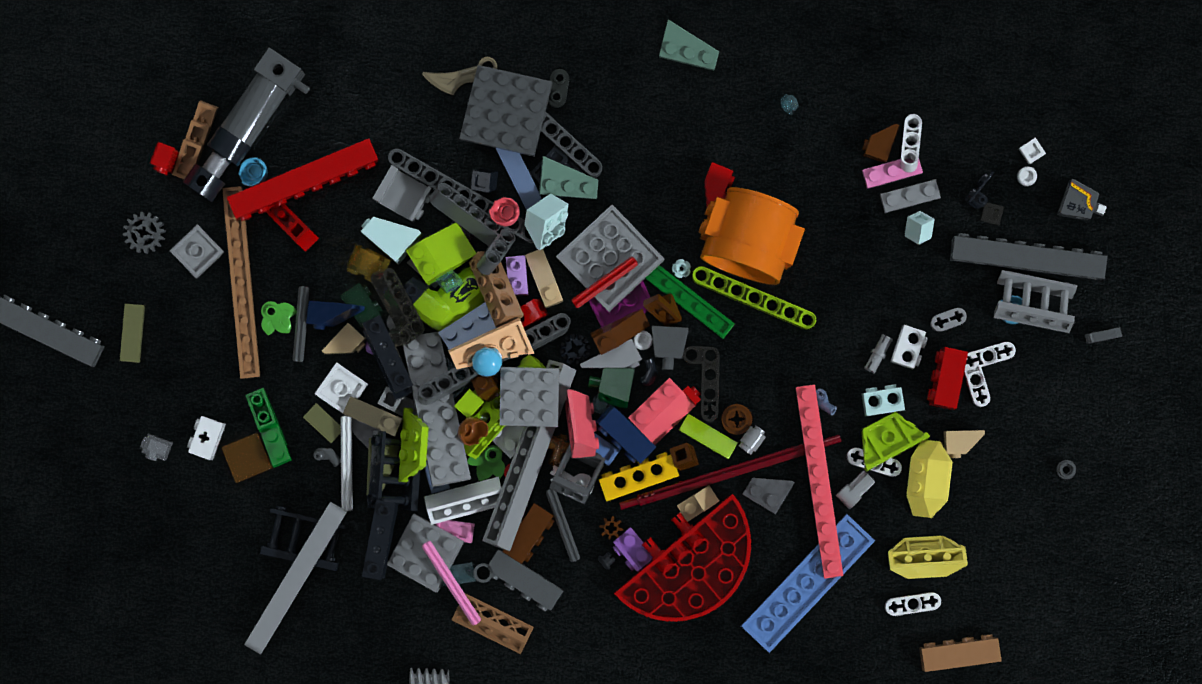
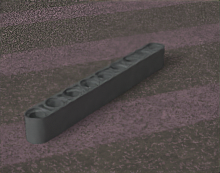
M393 149L388 155V160L392 166L434 190L438 184L450 182L452 183V188L459 193L462 191L468 192V199L474 204L478 201H484L486 206L483 210L489 214V209L494 204L489 199L400 149ZM401 154L403 157L402 161L394 163L392 161L393 156ZM412 163L419 165L417 172L409 171V166ZM430 172L436 174V178L432 182H428L425 179L426 175ZM518 217L519 226L516 229H510L509 226H506L516 237L527 243H534L532 239L525 237L527 229L524 225V219Z
M560 313L526 330L527 337L532 341V349L535 350L564 335L569 329L570 318L568 315ZM562 321L566 326L559 327L556 322ZM546 330L549 335L543 336L539 331ZM526 354L518 355L515 358H503L501 367ZM472 366L456 369L455 367L422 384L418 390V401L423 405L432 404L472 383L471 380L479 376V374L474 371ZM462 373L466 378L459 380L455 375ZM446 382L449 387L442 389L439 383ZM429 391L432 396L426 398L422 395V392Z

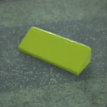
M690 414L686 416L679 428V431L727 459L730 458L737 445L736 441Z

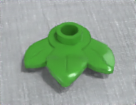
M268 301L264 303L261 308L263 316L261 322L262 329L267 335L272 334L275 329L281 333H290L291 322L289 318L297 314L296 309L286 302L277 304L276 302ZM269 308H274L273 314H268Z
M495 445L488 446L477 459L468 458L467 462L469 465L477 466L479 481L488 479L492 474L499 478L504 474L505 465L501 460L502 451ZM491 451L496 452L494 459L489 457Z

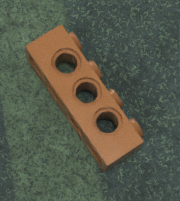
M485 251L477 252L469 261V265L495 326L499 327L517 318L521 319L524 314L502 263L500 262L490 275H484L477 269V263Z

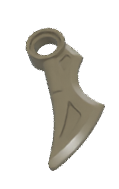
M484 57L479 61L478 65L480 66L489 61L493 64L494 69H498L496 61L491 57ZM477 66L449 73L423 72L422 75L438 89L454 95L456 90L463 84L474 82Z

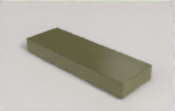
M125 304L120 361L140 363L145 305Z

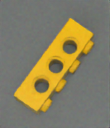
M667 452L656 455V460L650 462L647 458L641 464L638 462L639 466L633 468L630 465L619 468L620 472L613 474L612 471L602 474V479H599L606 502L678 477L679 474L677 468L674 467L671 454L667 455ZM659 464L662 467V472L659 475H653L651 472L652 465ZM636 470H640L644 474V478L640 482L633 479V473ZM617 477L625 479L626 484L624 487L618 488L615 486L614 481Z

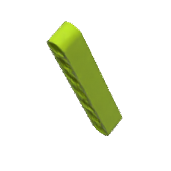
M697 267L693 271L692 279L697 285L802 329H810L816 324V316L808 310L706 267ZM696 272H705L706 279L699 281L696 278ZM714 279H722L724 286L716 288L713 284ZM733 286L741 288L742 292L739 296L731 293ZM751 293H756L759 296L757 303L750 302L749 295ZM770 300L774 301L777 305L774 311L769 310L766 306ZM786 308L793 309V318H787L784 315ZM805 315L810 316L812 319V323L809 326L802 323V317Z

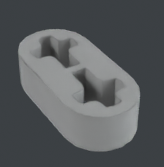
M954 308L940 313L931 319L930 325L937 332L956 327L966 321V312L961 308ZM955 311L958 314H962L960 322L957 319L950 321L949 317L954 316ZM936 318L940 320L947 319V323L942 324V328L934 324L937 322Z

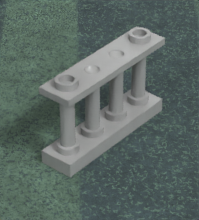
M1001 271L997 284L1004 285L1003 301H998L994 311V318L1070 333L1075 316L1067 315L1068 299L1073 298L1077 285L1012 271ZM1012 287L1023 289L1022 305L1010 303ZM1031 291L1042 293L1041 309L1029 307ZM1050 295L1061 297L1059 313L1048 311Z

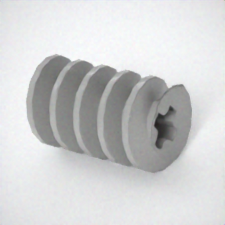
M410 668L409 684H449V670L446 675L443 669L440 670L439 674L436 673L435 669L429 674L428 669L425 668L422 674L420 668L417 669L416 673Z

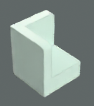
M921 211L908 216L905 237L917 244L931 239L934 218Z

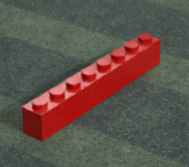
M368 138L228 196L227 200L236 220L240 219L242 222L252 218L251 214L256 212L262 214L269 211L270 206L276 204L279 207L286 204L287 199L292 197L294 199L305 196L304 192L312 190V192L318 191L323 188V184L328 182L330 185L341 181L340 177L345 175L348 177L358 174L357 170L364 167L365 170L371 169L376 166L375 163L378 162V158Z

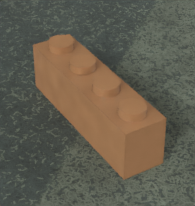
M992 634L982 635L981 639L974 640L973 637L962 638V642L956 643L954 640H945L942 645H935V642L924 643V647L919 648L922 671L924 672L1001 662L999 640L993 637Z

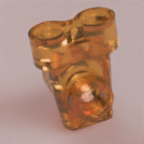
M563 434L552 436L548 447L549 450H552L548 461L549 464L558 466L561 463L563 452L566 453L570 442H567L568 436Z

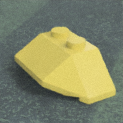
M924 440L918 445L911 456L907 498L913 516L933 518L935 513L948 501L953 462L940 441Z
M944 536L904 538L893 549L888 551L890 570L907 579L947 577L968 565L965 546L959 545Z

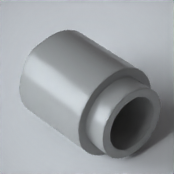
M750 426L741 438L739 447L750 455L753 451L756 452L766 438L763 435L765 431L758 426L754 428Z

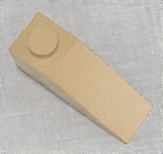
M536 250L526 254V260L545 308L563 302L544 250Z

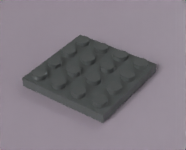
M478 65L459 139L535 157L552 88V81Z

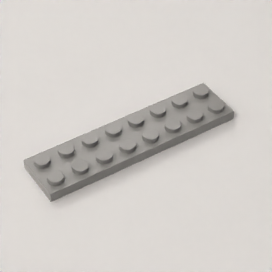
M438 332L402 338L407 370L413 383L411 389L413 391L418 418H421L422 422L429 427L426 460L432 487L470 480L471 476L464 444L458 438V428L460 425L457 411L454 407L453 393L429 405L421 404L417 398L419 387L422 384L448 371L441 336ZM446 382L439 383L442 389L449 387ZM429 391L422 392V395L426 398L432 396Z

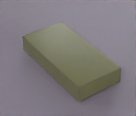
M317 403L303 417L330 443H333L341 434V425Z

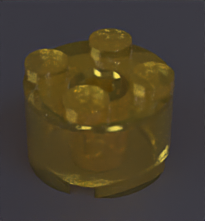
M356 244L346 265L348 267L347 271L355 275L363 274L365 275V280L379 283V281H382L391 259H386V256L368 248L365 250L361 248V245Z

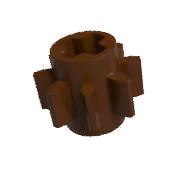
M614 516L611 517V521H607L604 518L605 525H599L600 528H604V532L601 535L608 534L609 540H611L612 535L619 538L618 530L623 531L622 528H618L621 520L615 522ZM612 522L614 523V526L617 527V530H613L612 533H609V530L606 529V526H609Z

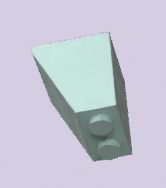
M373 217L371 220L368 218L361 226L363 228L361 232L398 265L408 255L406 250L418 243L423 237V234L417 229Z

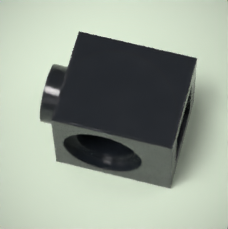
M484 168L473 170L471 190L483 192L496 190L498 171Z

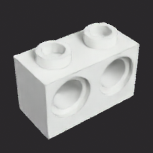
M903 325L890 362L910 369L919 366L922 357L919 353L921 348L925 347L928 337H925L926 332ZM914 333L917 335L918 341L916 344L909 342V334ZM905 351L909 352L912 356L910 362H905L902 358V354Z

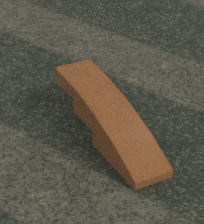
M199 101L186 138L183 140L172 175L185 179L194 164L199 163L219 107Z

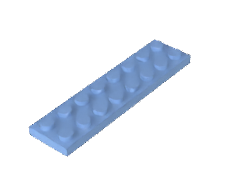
M848 514L836 525L843 574L875 541ZM819 544L741 625L769 653L841 578L839 576L824 579Z

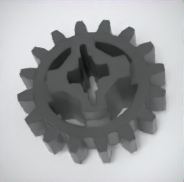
M141 212L140 217L133 214L134 220L128 219L129 226L123 227L127 229V232L123 233V236L128 237L125 243H131L130 249L132 250L137 247V253H141L142 249L145 254H148L149 249L155 252L156 245L162 246L159 241L165 240L161 234L165 233L166 230L160 228L164 225L163 222L157 223L159 219L157 216L152 219V213H148L145 216V213ZM142 221L141 225L135 226L138 222ZM152 223L155 225L157 233L153 232L151 228ZM145 229H146V231H147L148 233L152 234V235H144V236H143L142 234H140L139 232H137V230H138V231H141V230H142V231H145ZM132 233H134L137 237L136 242L132 237ZM151 239L154 240L152 243L146 245V243Z

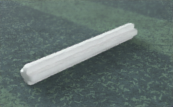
M349 416L341 417V508L345 511L353 509L352 418Z

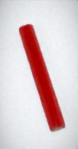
M633 256L628 258L574 297L572 302L575 307H581L638 266L636 259Z

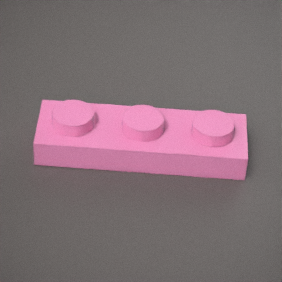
M919 158L917 169L909 173L902 170L900 165L901 159L862 170L867 189L922 174L923 171ZM912 159L905 160L907 163L914 162Z

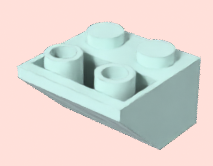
M551 193L527 209L524 225L538 250L549 246L552 241L561 237L565 232L569 204Z

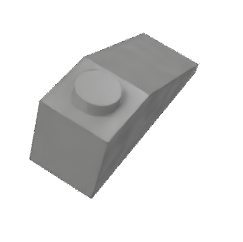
M630 339L603 355L599 354L581 363L580 366L581 368L628 367L633 369L640 365L639 361L642 358L633 340Z

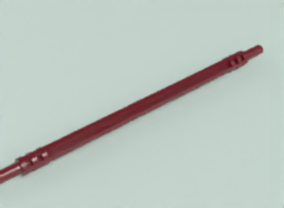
M840 435L823 439L824 447L841 442ZM804 443L638 494L635 498L619 502L621 510L639 504L642 506L805 455Z

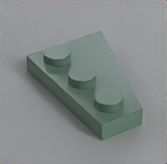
M668 20L659 57L714 71L719 51Z
M542 156L539 194L549 195L551 193L554 196L597 199L598 179Z

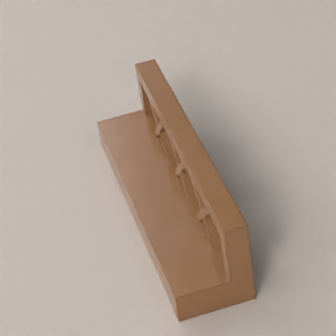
M465 593L480 616L481 621L473 626L459 605L452 621L521 654L534 627ZM482 611L489 612L492 617L487 618L483 616ZM499 620H506L509 626L501 625ZM516 628H522L526 630V635L523 636L519 634Z

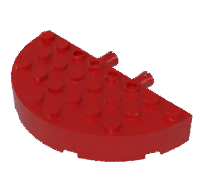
M733 494L728 496L694 526L687 522L681 512L676 516L681 522L676 517L671 519V521L682 532V536L667 549L661 550L651 537L647 539L652 547H649L646 542L642 546L653 557L652 561L615 591L614 594L634 611L646 617L662 621L677 622L698 618L712 612L726 602L740 585L747 571L751 553V535L744 510Z

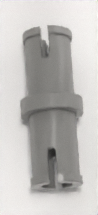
M884 334L881 335L875 349L871 351L872 355L866 366H864L867 371H872L875 374L881 360L885 359V353L893 339L888 336L885 337Z

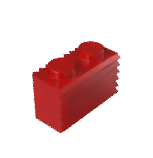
M158 142L150 164L154 166L153 169L156 172L167 175L168 172L172 174L179 151L174 147Z

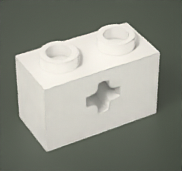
M204 416L197 419L194 425L195 435L190 437L187 448H190L188 453L213 460L226 424ZM207 433V436L210 437L209 441H204L201 435Z

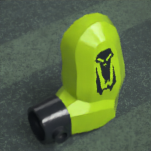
M470 265L462 268L454 279L443 285L438 292L431 290L430 285L415 275L397 294L408 310L412 309L422 322L439 332L485 302Z

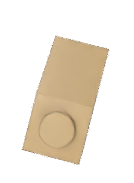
M347 323L322 352L325 354L360 352L366 345L364 343L366 338L351 324Z
M985 430L944 431V449L950 458H961V454H967L985 435Z

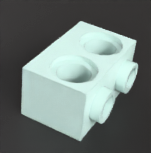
M896 384L884 386L885 390L877 391V387L866 389V393L861 394L865 416L905 410L902 388H896ZM890 393H894L897 396L895 404L888 402L887 397ZM871 396H875L878 399L876 407L869 405L868 400Z

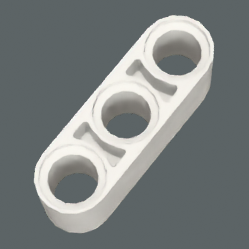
M916 114L907 116L904 123L900 165L902 170L908 173L915 171L918 166L922 119ZM910 124H916L917 127H916V128H911V127H909L908 125H910ZM913 141L916 144L911 146L907 142ZM912 159L914 162L907 163L905 160Z

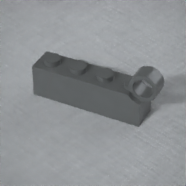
M498 549L489 564L481 563L474 569V577L477 581L485 583L491 578L495 580L500 578L505 581L504 585L511 590L518 589L521 591L520 596L528 601L532 598L538 602L536 606L544 611L547 609L551 611L564 591L530 568L520 564L500 549ZM485 566L490 570V576L487 579L478 577L477 570L479 567Z

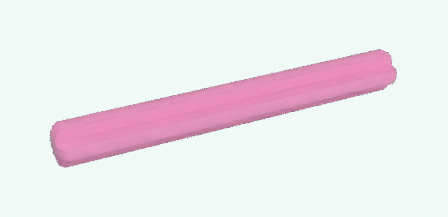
M427 541L422 545L426 555L473 626L481 621L480 616L432 542Z

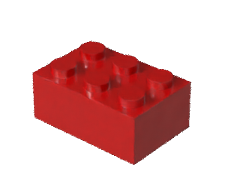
M948 347L941 348L939 352L937 351L935 356L937 368L933 370L931 375L933 387L929 389L927 395L929 405L950 410L957 409L968 356L967 351Z

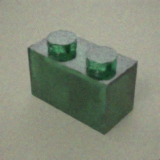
M358 283L340 296L345 304L365 307L364 311L354 316L361 328H364L363 322L379 315L382 316L380 313L382 308L377 301L373 302L369 296L372 293L368 287Z

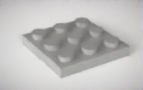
M501 367L500 425L558 427L559 368Z
M413 514L387 565L432 591L438 592L443 579L426 555L422 545L427 541H431L450 570L464 541L435 524L431 525V522L417 514Z

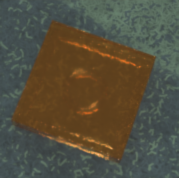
M258 433L221 447L236 483L272 469Z

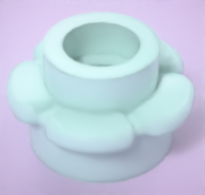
M679 259L673 264L672 271L678 278L687 277L690 274L691 265L688 261Z

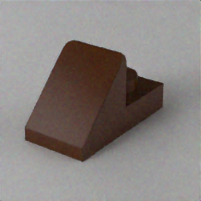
M671 293L663 297L657 294L643 301V307L665 327L680 322L682 319Z

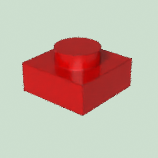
M687 386L683 390L694 405L701 400L699 398L701 394L694 386L691 388Z

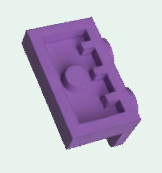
M631 527L613 541L615 544L613 549L619 556L623 554L626 557L627 561L625 563L631 571L634 569L637 572L640 571L653 558L642 546L643 541Z

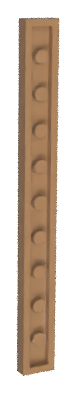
M242 186L222 188L240 379L260 377L246 220L242 222L240 219L236 220L227 200L228 196L243 191Z

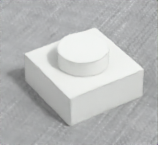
M1036 138L1019 148L1028 164L1033 163L1046 154Z

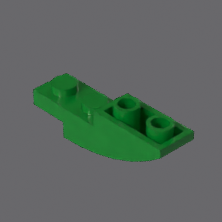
M264 388L247 394L248 404L257 428L261 433L272 466L275 468L292 461L286 446V440Z

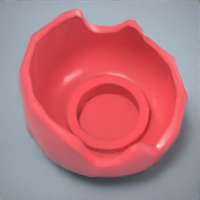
M503 197L494 201L493 206L489 209V214L497 225L506 227L511 226L517 221L520 208L512 198Z

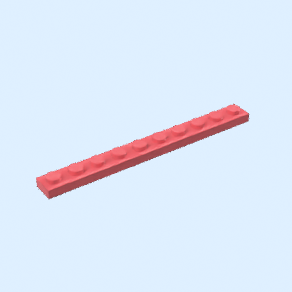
M815 385L796 387L824 579L843 576L816 388Z

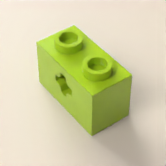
M469 389L454 407L468 418L473 417L485 402L477 395L476 390L472 391Z

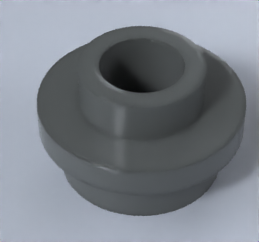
M1063 460L1057 465V474L1062 479H1070L1076 473V466L1069 460ZM1064 466L1069 468L1068 473L1063 472Z

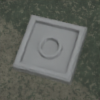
M198 224L170 250L195 278H198L224 253Z

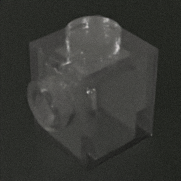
M148 434L141 443L142 453H145L146 458L157 461V458L167 460L173 442Z

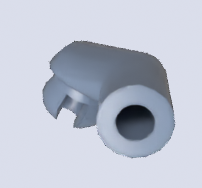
M817 389L818 407L833 415L837 407L829 403L826 391Z

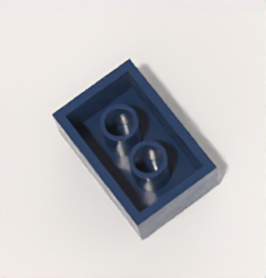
M612 405L596 420L598 424L597 429L605 436L609 434L612 437L610 441L619 450L623 448L626 451L624 455L633 463L637 461L641 464L656 448L647 437Z

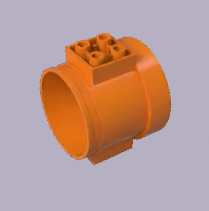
M737 187L728 188L725 199L717 197L707 206L705 215L708 217L704 219L699 229V233H701L700 239L705 240L700 258L720 270L748 280L771 285L779 284L784 269L787 270L793 265L805 228L795 225L799 211L784 201L760 192Z

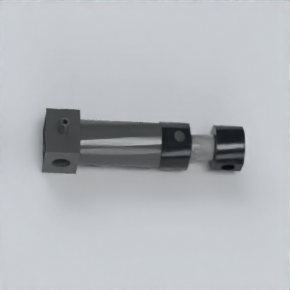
M270 47L254 69L257 74L225 121L219 126L208 142L207 146L213 150L206 160L207 162L202 167L195 163L183 180L184 184L211 202L214 201L225 185L219 178L229 163H233L236 166L240 165L251 149V145L286 94L291 96L296 88L305 94L310 90V87L301 82L305 76L302 69ZM283 69L282 74L276 75L278 70ZM207 179L206 185L201 186V182Z

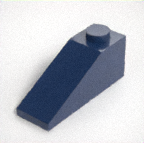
M309 301L306 324L314 325V329L325 330V326L334 327L361 313L365 307L353 304Z

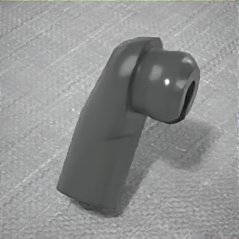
M318 448L314 452L316 460H330L334 467L341 463V459L332 448Z

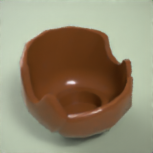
M468 417L462 421L458 428V438L461 443L467 446L479 444L481 437H487L489 427L485 421L477 417Z

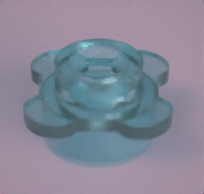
M786 94L781 98V106L788 114L796 111L798 102L793 95Z

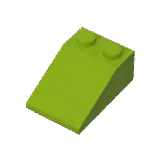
M458 223L444 228L406 250L428 285L472 259L476 254Z

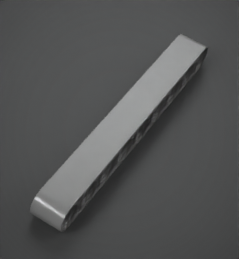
M332 502L329 503L245 642V646L261 655L347 511Z

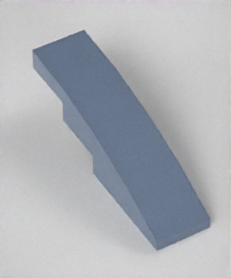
M495 148L526 210L542 200L520 153Z

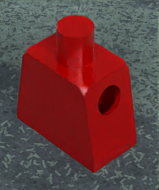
M540 298L533 299L521 306L524 314V321H521L524 329L549 315Z

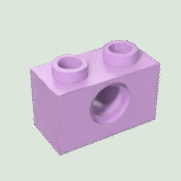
M506 257L507 277L515 296H527L526 257Z

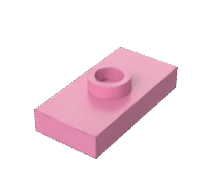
M447 520L435 524L464 542L472 543L474 523Z

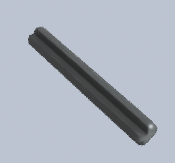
M300 286L298 291L293 361L303 362L310 290L306 286Z
M552 489L547 490L546 495L570 561H577L580 559V555L557 492Z

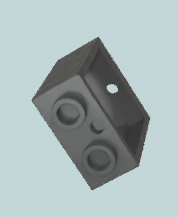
M569 445L552 479L550 489L585 504L603 468L605 458L598 453H595L593 457L574 458L596 468L587 488L561 477L570 457L572 458Z

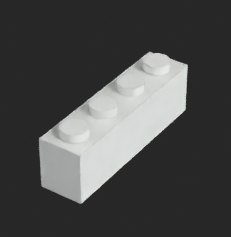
M499 477L425 496L426 509L431 525L495 508L502 489Z

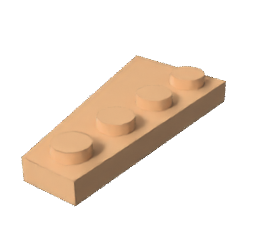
M519 318L448 350L456 369L471 367L474 354L483 347L498 349L502 359L508 357L515 358L523 354H534Z

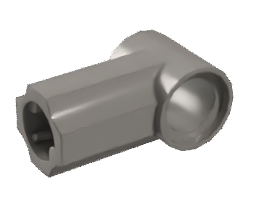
M862 471L850 484L845 485L836 496L848 509H851L875 481L865 471Z

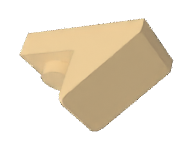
M710 485L678 504L677 507L688 522L718 503L719 500Z

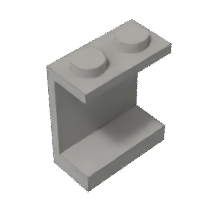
M391 165L373 196V200L414 223L416 219L419 220L424 212L422 210L424 204L430 202L429 197L432 194V188L427 187Z

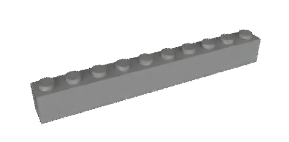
M549 360L546 368H559V419L566 400L567 390L571 387L576 370L564 363ZM524 426L482 541L504 550H511L555 427Z

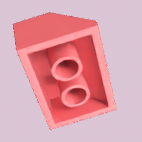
M669 378L628 419L645 437L656 445L695 405Z
M571 389L567 390L565 411L572 458L595 456L596 449H599V440L594 435V432L597 431L596 420H592V414H594L593 402L590 403L588 395Z

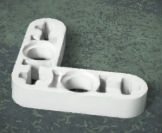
M1003 342L968 353L970 359L976 358V353H979V359L982 363L979 365V361L973 362L972 367L966 364L964 371L972 402L976 406L983 407L990 402V394L981 367L1012 358L1016 352L1015 346L1012 343ZM1004 345L1007 348H1011L1009 356L1003 353L999 355L1000 359H997L995 347H997V351L1003 350ZM985 351L993 353V359L989 362L983 359ZM974 374L978 375L981 379L978 385H973L970 382V378ZM983 386L984 390H980V393L986 396L983 404L976 400L979 397L978 391L973 392V389Z

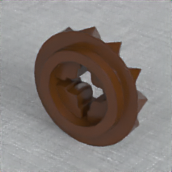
M733 404L724 410L721 420L726 431L739 435L745 433L751 426L752 415L744 405ZM736 411L739 417L745 418V420L739 422L738 428H736L734 421L728 420L735 417Z

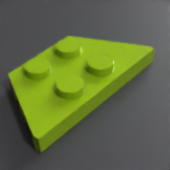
M412 408L403 409V424L400 433L399 482H408L409 476H415L419 470L426 467L429 427L422 422L421 418H418V415L412 413Z
M897 412L871 424L861 431L865 471L867 472L923 442L930 435L926 432L923 433L915 427L916 425L906 421Z

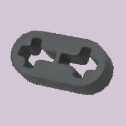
M1120 327L1085 334L1087 344L1122 337Z

